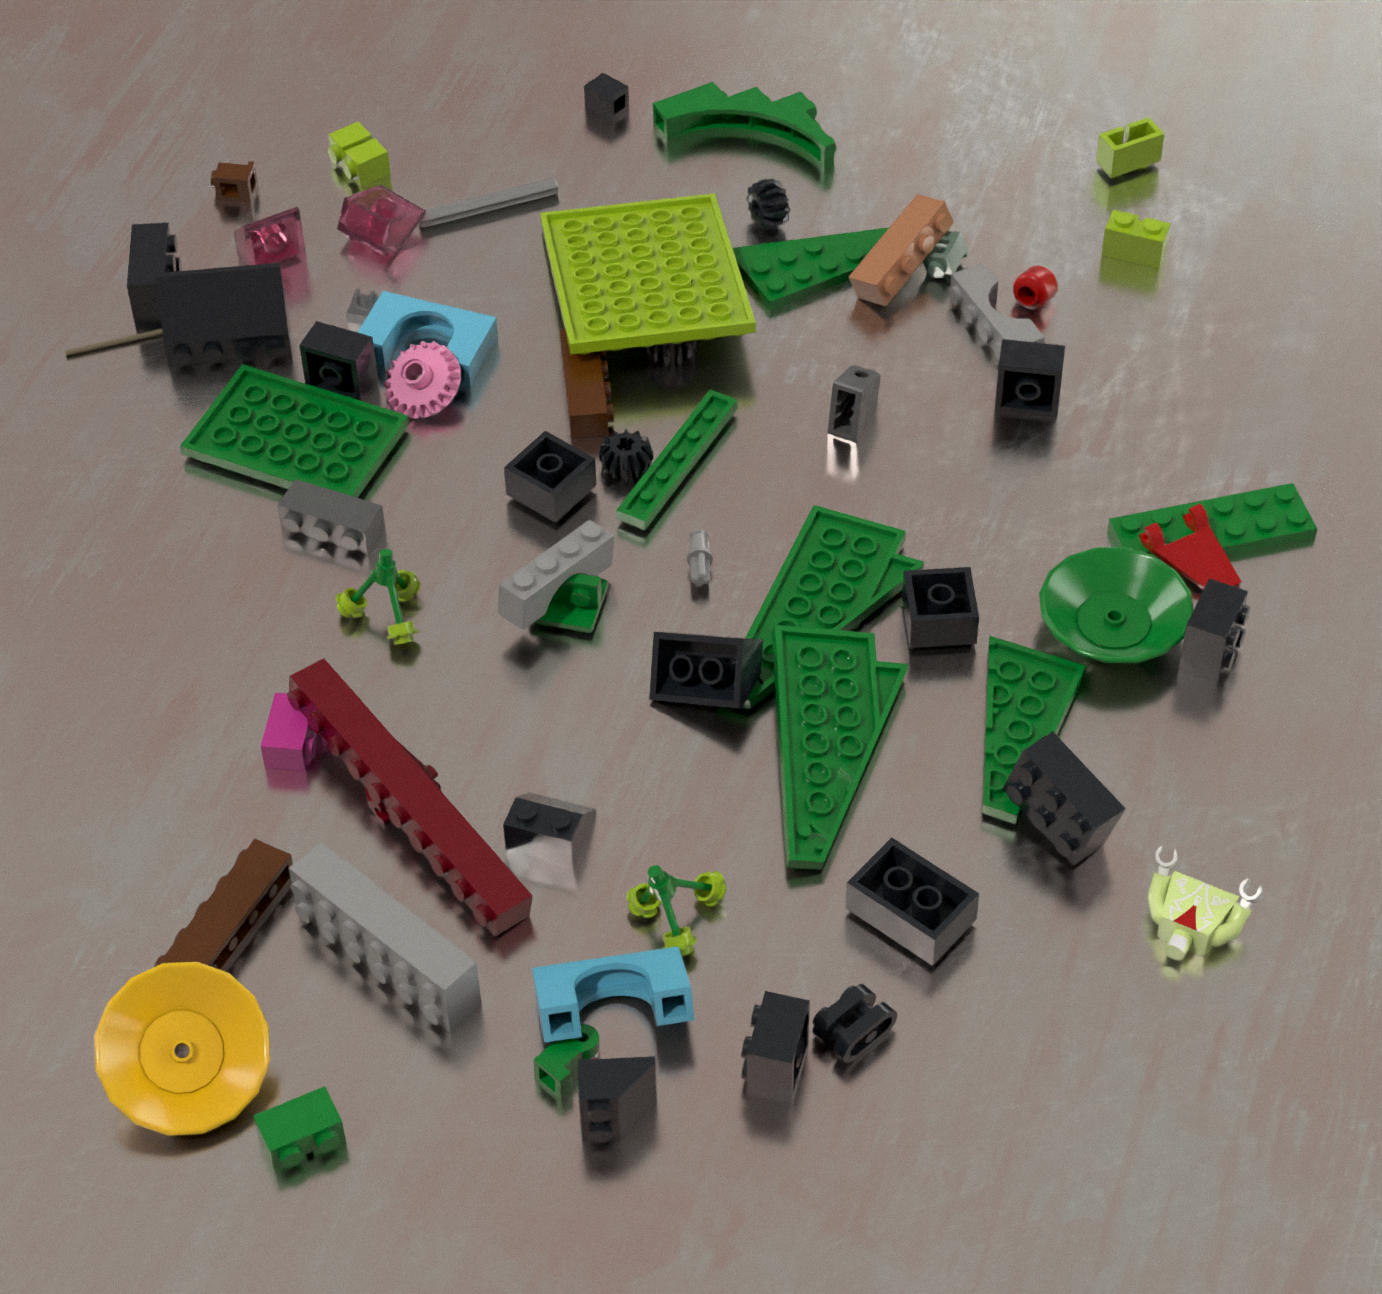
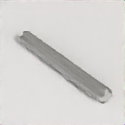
M548 178L421 210L417 213L418 223L421 228H427L557 195L558 184L555 178Z

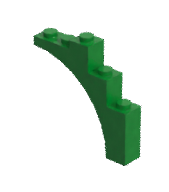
M710 82L653 103V126L667 142L689 135L711 132L754 134L780 141L798 149L811 157L823 169L834 166L835 141L821 129L820 124L815 120L817 116L815 104L811 100L809 101L801 91L771 102V99L767 95L765 96L757 86L728 97L714 82Z

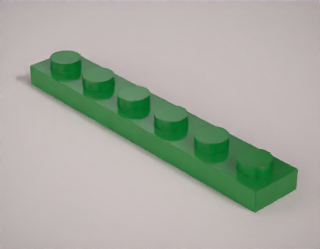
M709 390L616 510L617 519L646 530L738 409V400Z

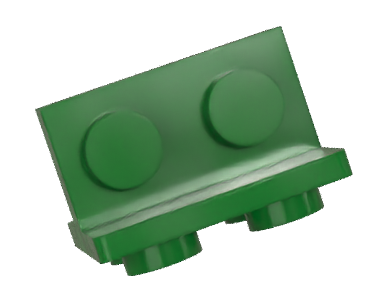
M580 573L572 575L557 589L548 605L546 614L534 623L588 633L592 632L608 588V581L592 575Z

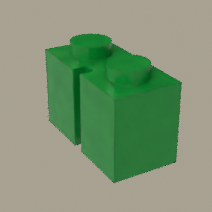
M326 1086L253 1115L258 1137L274 1172L284 1167L296 1166L306 1159V1154L313 1152L314 1155L320 1152H330L338 1145L346 1142L342 1120Z

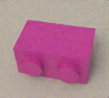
M275 693L261 743L264 767L306 772L309 758L315 757L316 733L310 728L307 718L301 711L295 710L291 706L285 693Z

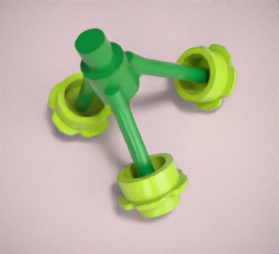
M382 549L379 551V560L376 562V568L372 570L358 590L346 588L342 594L338 593L336 595L337 610L346 618H360L363 616L362 612L367 606V600L364 597L366 591L374 582L381 586H386L389 591L396 624L387 626L389 634L387 639H393L394 645L414 641L413 634L418 633L419 629L415 630L413 620L403 622L399 601L407 602L419 592L421 583L417 580L418 577L415 573L407 570L397 571L392 550Z
M658 865L651 866L648 869L649 884H639L628 891L626 895V900L629 902L628 909L637 917L642 915L644 918H651L657 914V908L661 906L662 902L671 928L670 931L662 936L665 944L662 949L679 946L681 956H685L693 951L692 946L697 943V937L692 935L690 927L678 926L670 899L674 897L677 887L693 889L695 897L699 901L705 902V905L715 906L718 904V900H722L726 894L727 887L724 876L718 871L713 873L708 871L698 875L695 881H690L669 875Z

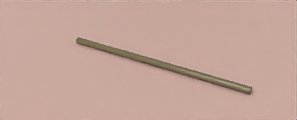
M162 329L65 350L66 356L163 335Z

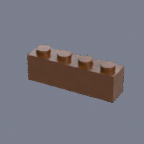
M560 329L561 356L571 439L608 436V422H614L612 403L606 404V400H611L610 382L603 381V379L608 378L607 360H601L600 358L605 357V351H596L584 355L570 354L565 329Z

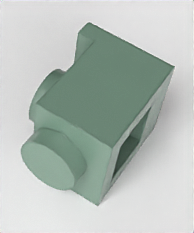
M947 231L933 250L922 261L927 273L935 278H942L944 274L951 275L956 272L962 258L967 257L969 254L961 232Z

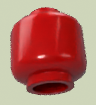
M1039 265L1028 268L1016 278L1013 284L1015 299L1021 306L1030 310L1042 308L1055 297L1058 291L1056 276L1048 268Z

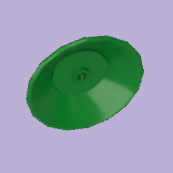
M1095 547L1066 557L1048 572L1039 592L1041 617L1054 638L1078 655L1105 663H1140L1165 655L1184 639L1186 625L1194 610L1191 591L1176 570L1153 555L1126 547Z

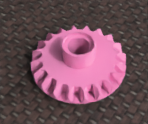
M421 341L419 345L410 344L408 350L400 351V356L396 360H391L392 366L390 370L385 371L387 379L383 382L386 388L384 395L395 411L408 415V418L421 419L433 416L449 405L460 386L461 369L456 356L446 346L439 345L434 341L432 343Z

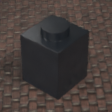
M602 72L584 86L585 109L611 123L629 109L628 86Z

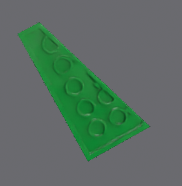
M889 227L734 247L733 252L741 276L771 311L849 281V276Z
M989 635L983 814L1013 824L1017 823L1022 809L1009 799L1007 793L1002 788L1023 750L1052 731L1056 735L1058 734L1085 675V665Z

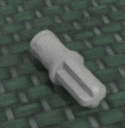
M695 530L689 535L690 552L687 555V563L690 566L691 582L695 583L696 587H702L703 584L710 582V565L713 562V555L709 551L710 536L704 530Z

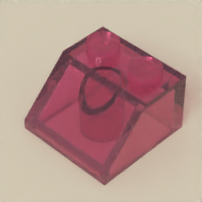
M379 185L344 198L337 230L348 235L350 240L360 242L370 248L373 253L383 256L402 248L424 218L426 210L386 187Z
M298 207L249 223L234 231L237 254L245 266L270 263L284 264L306 256Z

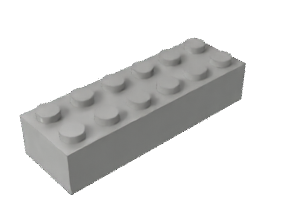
M320 842L289 867L292 883L290 888L294 894L297 915L305 923L312 922L317 926L329 942H337L341 945L354 962H362L370 968L372 974L379 982L383 984L387 982L395 988L403 1001L408 1004L414 1003L419 1007L432 1024H440L451 1032L482 1004L477 962L325 844Z

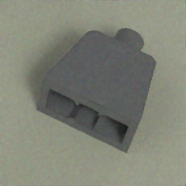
M851 365L833 382L828 433L853 441L859 439L877 408L881 379L878 372ZM850 410H854V414L852 416L849 414Z

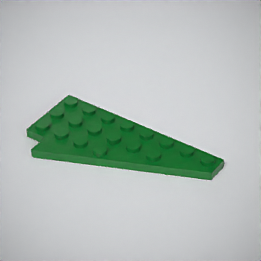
M813 505L745 637L763 639L761 674L743 708L751 709L775 690L772 631L775 625L850 631L902 590L903 571L924 570V561L899 555L906 537L905 530Z
M775 625L772 631L786 867L821 870L908 670V664L877 661L874 633Z

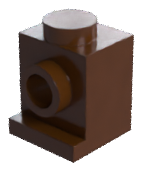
M249 161L248 165L219 163L217 169L211 173V187L215 188L217 200L252 202L258 186L255 162Z

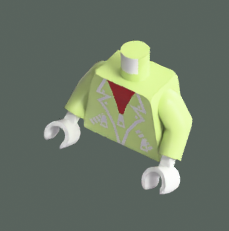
M1160 846L1155 854L1159 867L1157 872H1153L1147 901L1151 919L1159 925L1157 936L1167 941L1164 947L1166 955L1174 960L1184 959L1188 950L1198 955H1206L1212 947H1220L1237 938L1252 912L1250 909L1251 904L1262 900L1264 896L1263 887L1260 885L1255 895L1247 896L1246 890L1250 886L1251 880H1243L1239 887L1242 899L1238 903L1239 896L1177 871H1173L1172 876L1168 875L1169 869L1177 863V852L1174 850V858L1171 862L1164 863L1159 858L1162 852V846Z

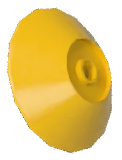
M200 962L162 963L131 977L107 1002L94 1035L95 1070L109 1101L135 1125L167 1136L205 1134L234 1120L259 1093L270 1064L269 1025L255 996L230 973ZM179 1045H184L188 1048L189 1055L185 1058H179L175 1055V1048Z

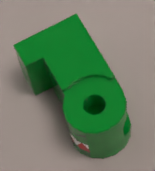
M580 1024L582 1037L554 1041L533 1059L534 1079L560 1100L572 1091L571 1079L578 1073V1060L599 1059V1034L590 1025Z

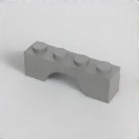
M984 263L951 274V287L948 289L951 302L954 305L957 304L964 313L967 322L973 324L979 332L981 339L987 342L993 349L998 360L1000 359L1002 339L1045 343V337L1029 318L1017 319L1007 317L993 308L997 304L998 280Z
M591 520L585 522L499 584L498 614L521 630L527 628L546 614L553 595L569 577L577 573L597 576L612 565L614 535Z

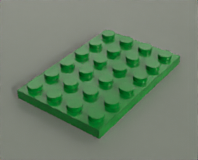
M242 364L182 442L180 449L181 454L287 489L297 479L358 498L408 427L409 418L408 415Z

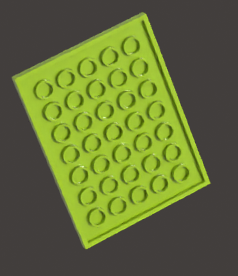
M715 193L540 213L541 227L570 354L584 355L596 351H618L623 348L651 347L656 344L665 343L679 344L684 341L712 340L716 337L743 336L756 333V321Z

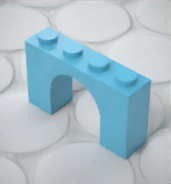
M382 291L357 332L373 337L376 366L383 368L387 366L399 344L411 336L432 333L449 339L450 342L447 348L456 356L461 369L460 386L467 388L473 386L498 341L497 318L494 316Z
M679 946L532 968L535 998L544 1043L582 1037L579 1012L589 1003L606 997L631 996L645 1000L653 1009L657 1026L694 1021L691 985Z

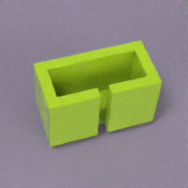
M1150 117L1127 124L1124 143L1125 129L1122 126L1099 134L1096 162L1110 178L1161 161L1164 133Z
M359 121L328 134L330 142L328 153L334 163H338L343 168L346 176L349 179L352 178L360 187L391 174L388 151L375 138L372 139V135Z
M1113 210L1104 230L1101 256L1160 269L1168 249L1171 223L1147 217L1142 221L1139 220L1138 215Z

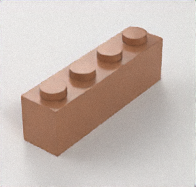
M919 194L912 199L849 276L859 299L883 306L888 305L953 225L954 222L945 201Z

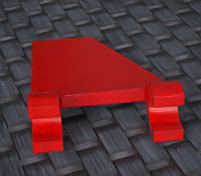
M1201 503L1188 509L1189 513L1183 516L1185 524L1194 533L1165 544L1160 526L1154 523L1145 527V532L1139 535V539L1146 549L1202 590H1204L1209 578L1234 587L1242 583L1211 530L1207 513Z

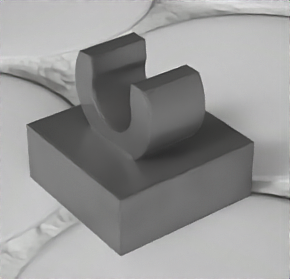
M356 289L346 313L347 321L363 324L379 298L377 293L371 291L370 295L361 294L360 289Z

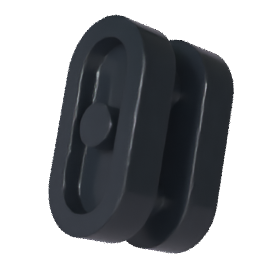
M864 984L850 986L829 1008L824 1007L817 1012L812 1021L814 1025L812 1033L825 1045L837 1040L834 1045V1053L846 1063H851L892 1029L897 1020V1012L885 1002H881L873 1007L876 1001V994Z

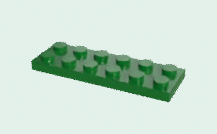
M1294 483L1109 518L1108 529L1117 547H1126L1155 556L1162 562H1164L1162 559L1143 546L1139 535L1145 532V527L1154 523L1160 526L1165 544L1194 533L1185 524L1183 516L1189 513L1188 509L1200 503L1207 513L1209 526L1226 555L1316 538L1317 527Z

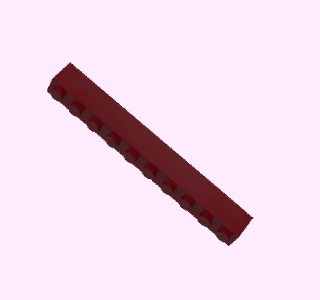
M325 658L290 675L287 697L291 706L295 710H300L307 718L313 732L320 733L327 741L332 754L336 757L339 756L346 763L351 776L364 784L368 789L371 799L376 804H383L394 826L397 828L401 827L409 836L414 849L417 852H422L427 857L432 869L439 877L443 876L457 899L461 902L465 901L472 909L477 922L483 927L486 926L494 936H497L529 917L533 895Z

